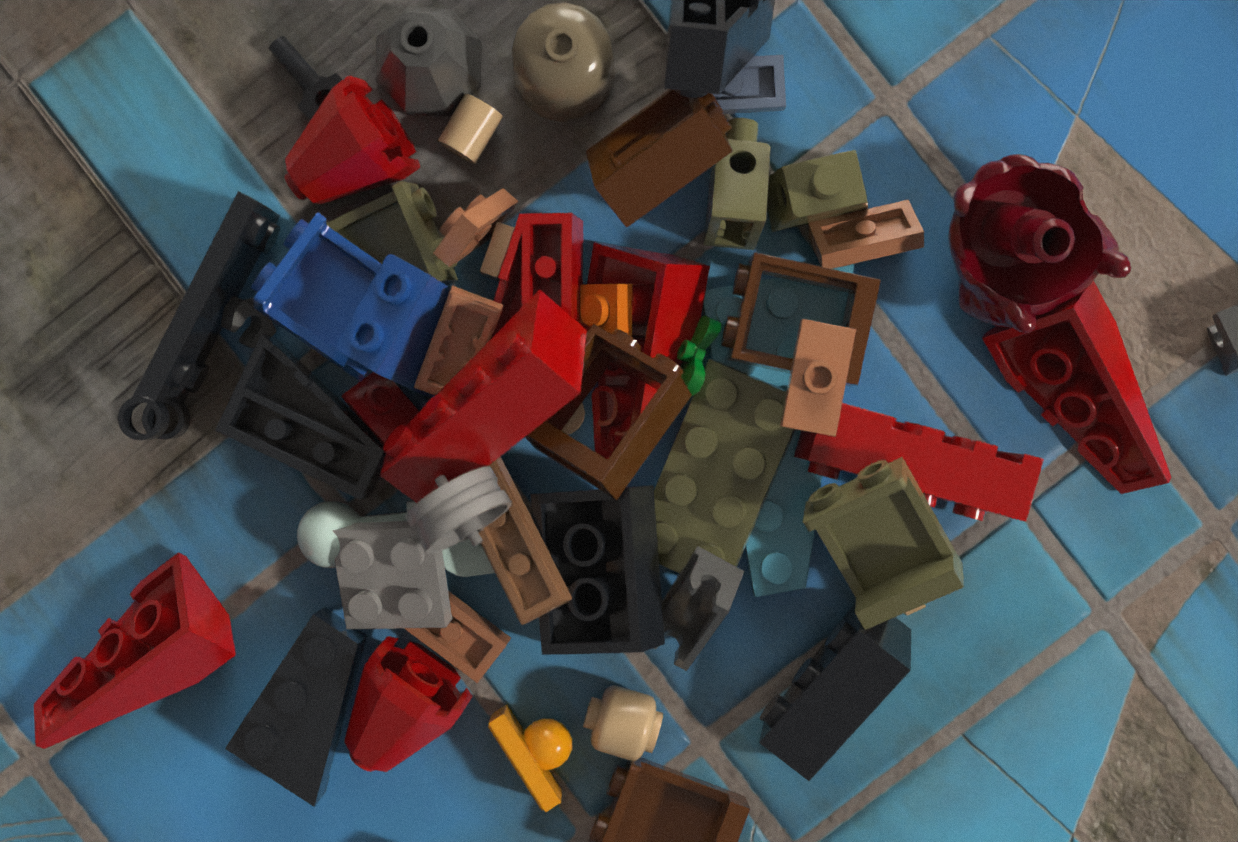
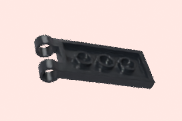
M240 191L237 192L134 395L119 410V427L131 439H175L187 431L191 417L184 402L189 392L195 393L198 391L207 376L209 366L204 363L223 328L221 327L224 307L232 296L239 297L261 252L267 254L278 238L280 226L276 223L280 215ZM142 403H147L142 414V424L147 432L146 434L138 432L132 424V413ZM164 404L173 406L179 417L176 428L168 434L164 432L169 425V412Z

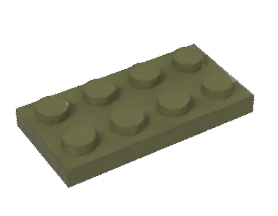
M708 360L705 367L704 383L701 390L692 398L654 489L660 565L680 573L696 547L699 546L737 567L796 430L780 426L786 390L717 360Z

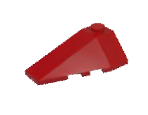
M594 242L587 284H632V338L640 344L641 349L639 351L651 358L660 353L681 366L683 361L677 359V353L684 340H692L701 318L710 265L671 254ZM610 363L598 380V387L591 394L594 448L596 453L607 460L658 391L613 363Z
M1094 281L1085 291L1056 309L1035 316L1037 321L1036 328L1030 333H1022L1015 328L996 326L984 334L982 339L1005 380L1018 393L1024 390L1044 409L1041 416L1052 427L1058 423L1078 443V452L1120 494L1170 482L1172 477L1117 323Z
M178 552L142 579L130 593V596L135 601L118 621L108 618L98 629L102 637L85 659L74 657L34 703L35 746L46 749L193 686L236 655L230 615L187 556Z

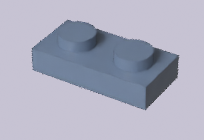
M753 56L720 94H713L723 109L722 113L784 111L786 108L784 56Z

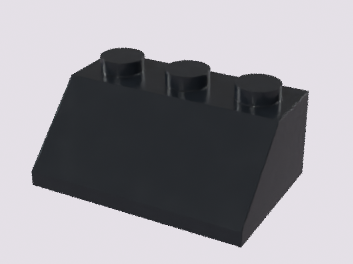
M654 486L626 487L617 501L599 489L531 494L532 519L573 598L539 617L542 655L641 653L665 644Z

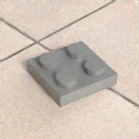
M408 521L362 522L333 530L340 543V551L335 558V565L346 629L447 627L452 620L443 553L439 551L434 554H426L419 541L420 536L417 531L412 530Z

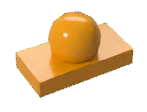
M506 704L492 713L488 728L541 811L544 810L546 813L561 803L562 789L550 770L560 767L568 760L572 751L571 734L563 723L547 718L532 722L524 731Z

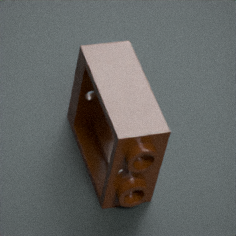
M669 89L586 150L595 189L626 228L733 152L725 135L726 132L732 129V126L722 113L723 109L713 94L707 93L703 97L691 98L679 95L675 90Z
M756 252L749 257L748 265L739 263L732 290L733 295L741 296L737 317L727 316L721 341L722 347L730 348L727 360L790 373L792 358L746 349L761 275L764 274L848 293L841 326L856 329L846 386L858 385L881 280Z
M593 324L586 335L580 394L525 438L535 449L617 501L692 394L681 378L684 371L674 361L660 353L651 358L639 351L641 349L640 344L625 332L615 329L610 334ZM610 363H613L658 391L607 460L564 433L562 429Z

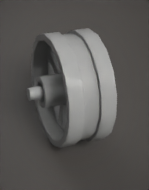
M481 467L461 475L448 482L445 475L439 476L435 479L439 488L415 504L405 517L412 530L417 531L420 536L419 541L426 554H434L467 539L471 541L473 546L479 545L483 542L479 532L503 515L512 506V502L505 490H501L497 484L498 478L492 468Z

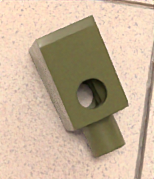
M734 118L729 120L732 129L726 132V137L733 152L713 165L710 171L703 245L755 250L766 222L771 148L767 143L757 142L759 124L756 121L748 118Z
M856 150L786 165L769 175L767 213L772 232L868 209L867 195ZM782 188L786 195V206L782 196Z

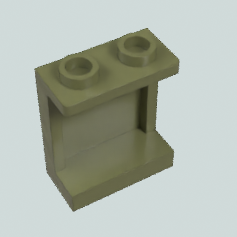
M401 181L392 185V192L326 223L334 231L381 264L387 255L393 254L433 276L445 285L458 280L453 267L457 266V262L448 267L433 254L444 237L440 238L432 219L437 216L434 203L428 192L424 188L419 189L418 184Z
M903 457L887 463L885 460L874 462L862 469L856 479L841 486H838L836 483L825 485L812 493L808 501H806L803 523L809 532L816 529L855 595V614L865 630L964 588L963 563Z

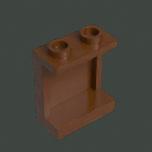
M640 757L636 761L628 760L625 767L616 765L607 789V795L614 797L607 816L598 813L588 842H738L750 807L746 797Z

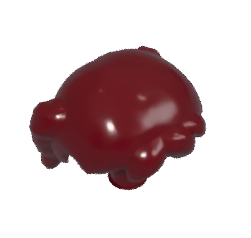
M1012 154L1000 160L984 164L977 170L971 182L962 184L957 188L953 198L955 211L949 225L948 239L953 264L960 278L959 306L967 315L994 326L1015 328L1019 332L1030 333L1036 328L1037 321L1035 316L1050 312L1076 297L1091 285L1098 274L1107 275L1112 278H1125L1131 272L1129 258L1119 251L1118 243L1104 221L1099 216L1091 214L1083 200L1084 187L1071 170L1052 163H1038L1033 157L1023 154Z

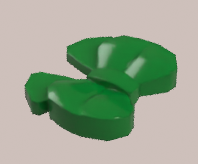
M706 315L700 318L692 340H684L677 353V359L682 361L680 367L684 371L681 378L692 396L701 390L705 380V370L702 362L706 349L717 338L722 326L721 322Z

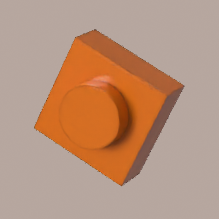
M580 284V324L587 329V332L595 324L610 334L615 329H619L632 337V284Z

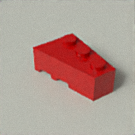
M519 213L498 276L500 282L493 301L503 304V308L492 337L539 290L580 323V284H583V220L573 213Z

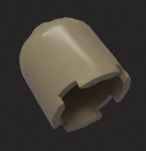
M567 2L546 4L530 13L516 31L511 49L515 86L522 96L525 105L539 116L558 122H567L568 119L581 118L590 112L597 111L610 95L615 78L611 37L602 21L585 7Z

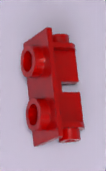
M375 372L369 374L362 382L357 383L341 396L350 406L349 408L358 415L383 446L389 435L398 426H406L419 412L394 381Z

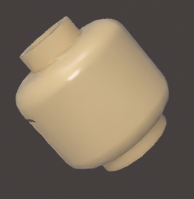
M612 685L604 691L601 699L591 697L583 727L592 730L591 744L597 751L636 761L643 755L644 751L653 752L660 732L663 713L656 711V701L650 695Z

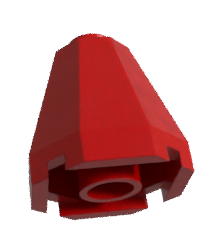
M349 75L332 87L286 156L285 163L288 173L284 176L285 181L300 200L304 201L308 198L312 203H326L404 180L421 168L418 159L408 158L416 152L415 146L392 109L383 99L373 104L366 97L373 89L365 80Z
M387 636L364 665L344 743L350 752L351 760L363 770L388 772L451 729L473 697L467 687L462 694L459 693L456 684L461 677L455 668L421 644L409 641L406 647L401 649L394 647L399 638Z

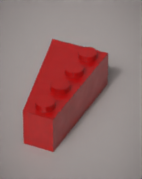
M539 290L426 403L406 426H398L389 435L383 446V451L386 452L380 476L414 502L418 503L421 499L439 488L435 482V479L439 476L445 475L448 482L472 470L488 467L580 394L587 329Z
M842 403L836 437L801 431L794 457L810 461L807 472L838 480L840 471L858 475L862 469L874 462L885 460L887 463L903 457L931 507L935 508L938 498L953 502L955 504L952 513L983 521L985 512L1026 522L1044 461L1042 458L1028 454L997 451L998 446L982 441H974L958 436H945L946 433L932 427L906 421L904 423L897 422L895 417Z

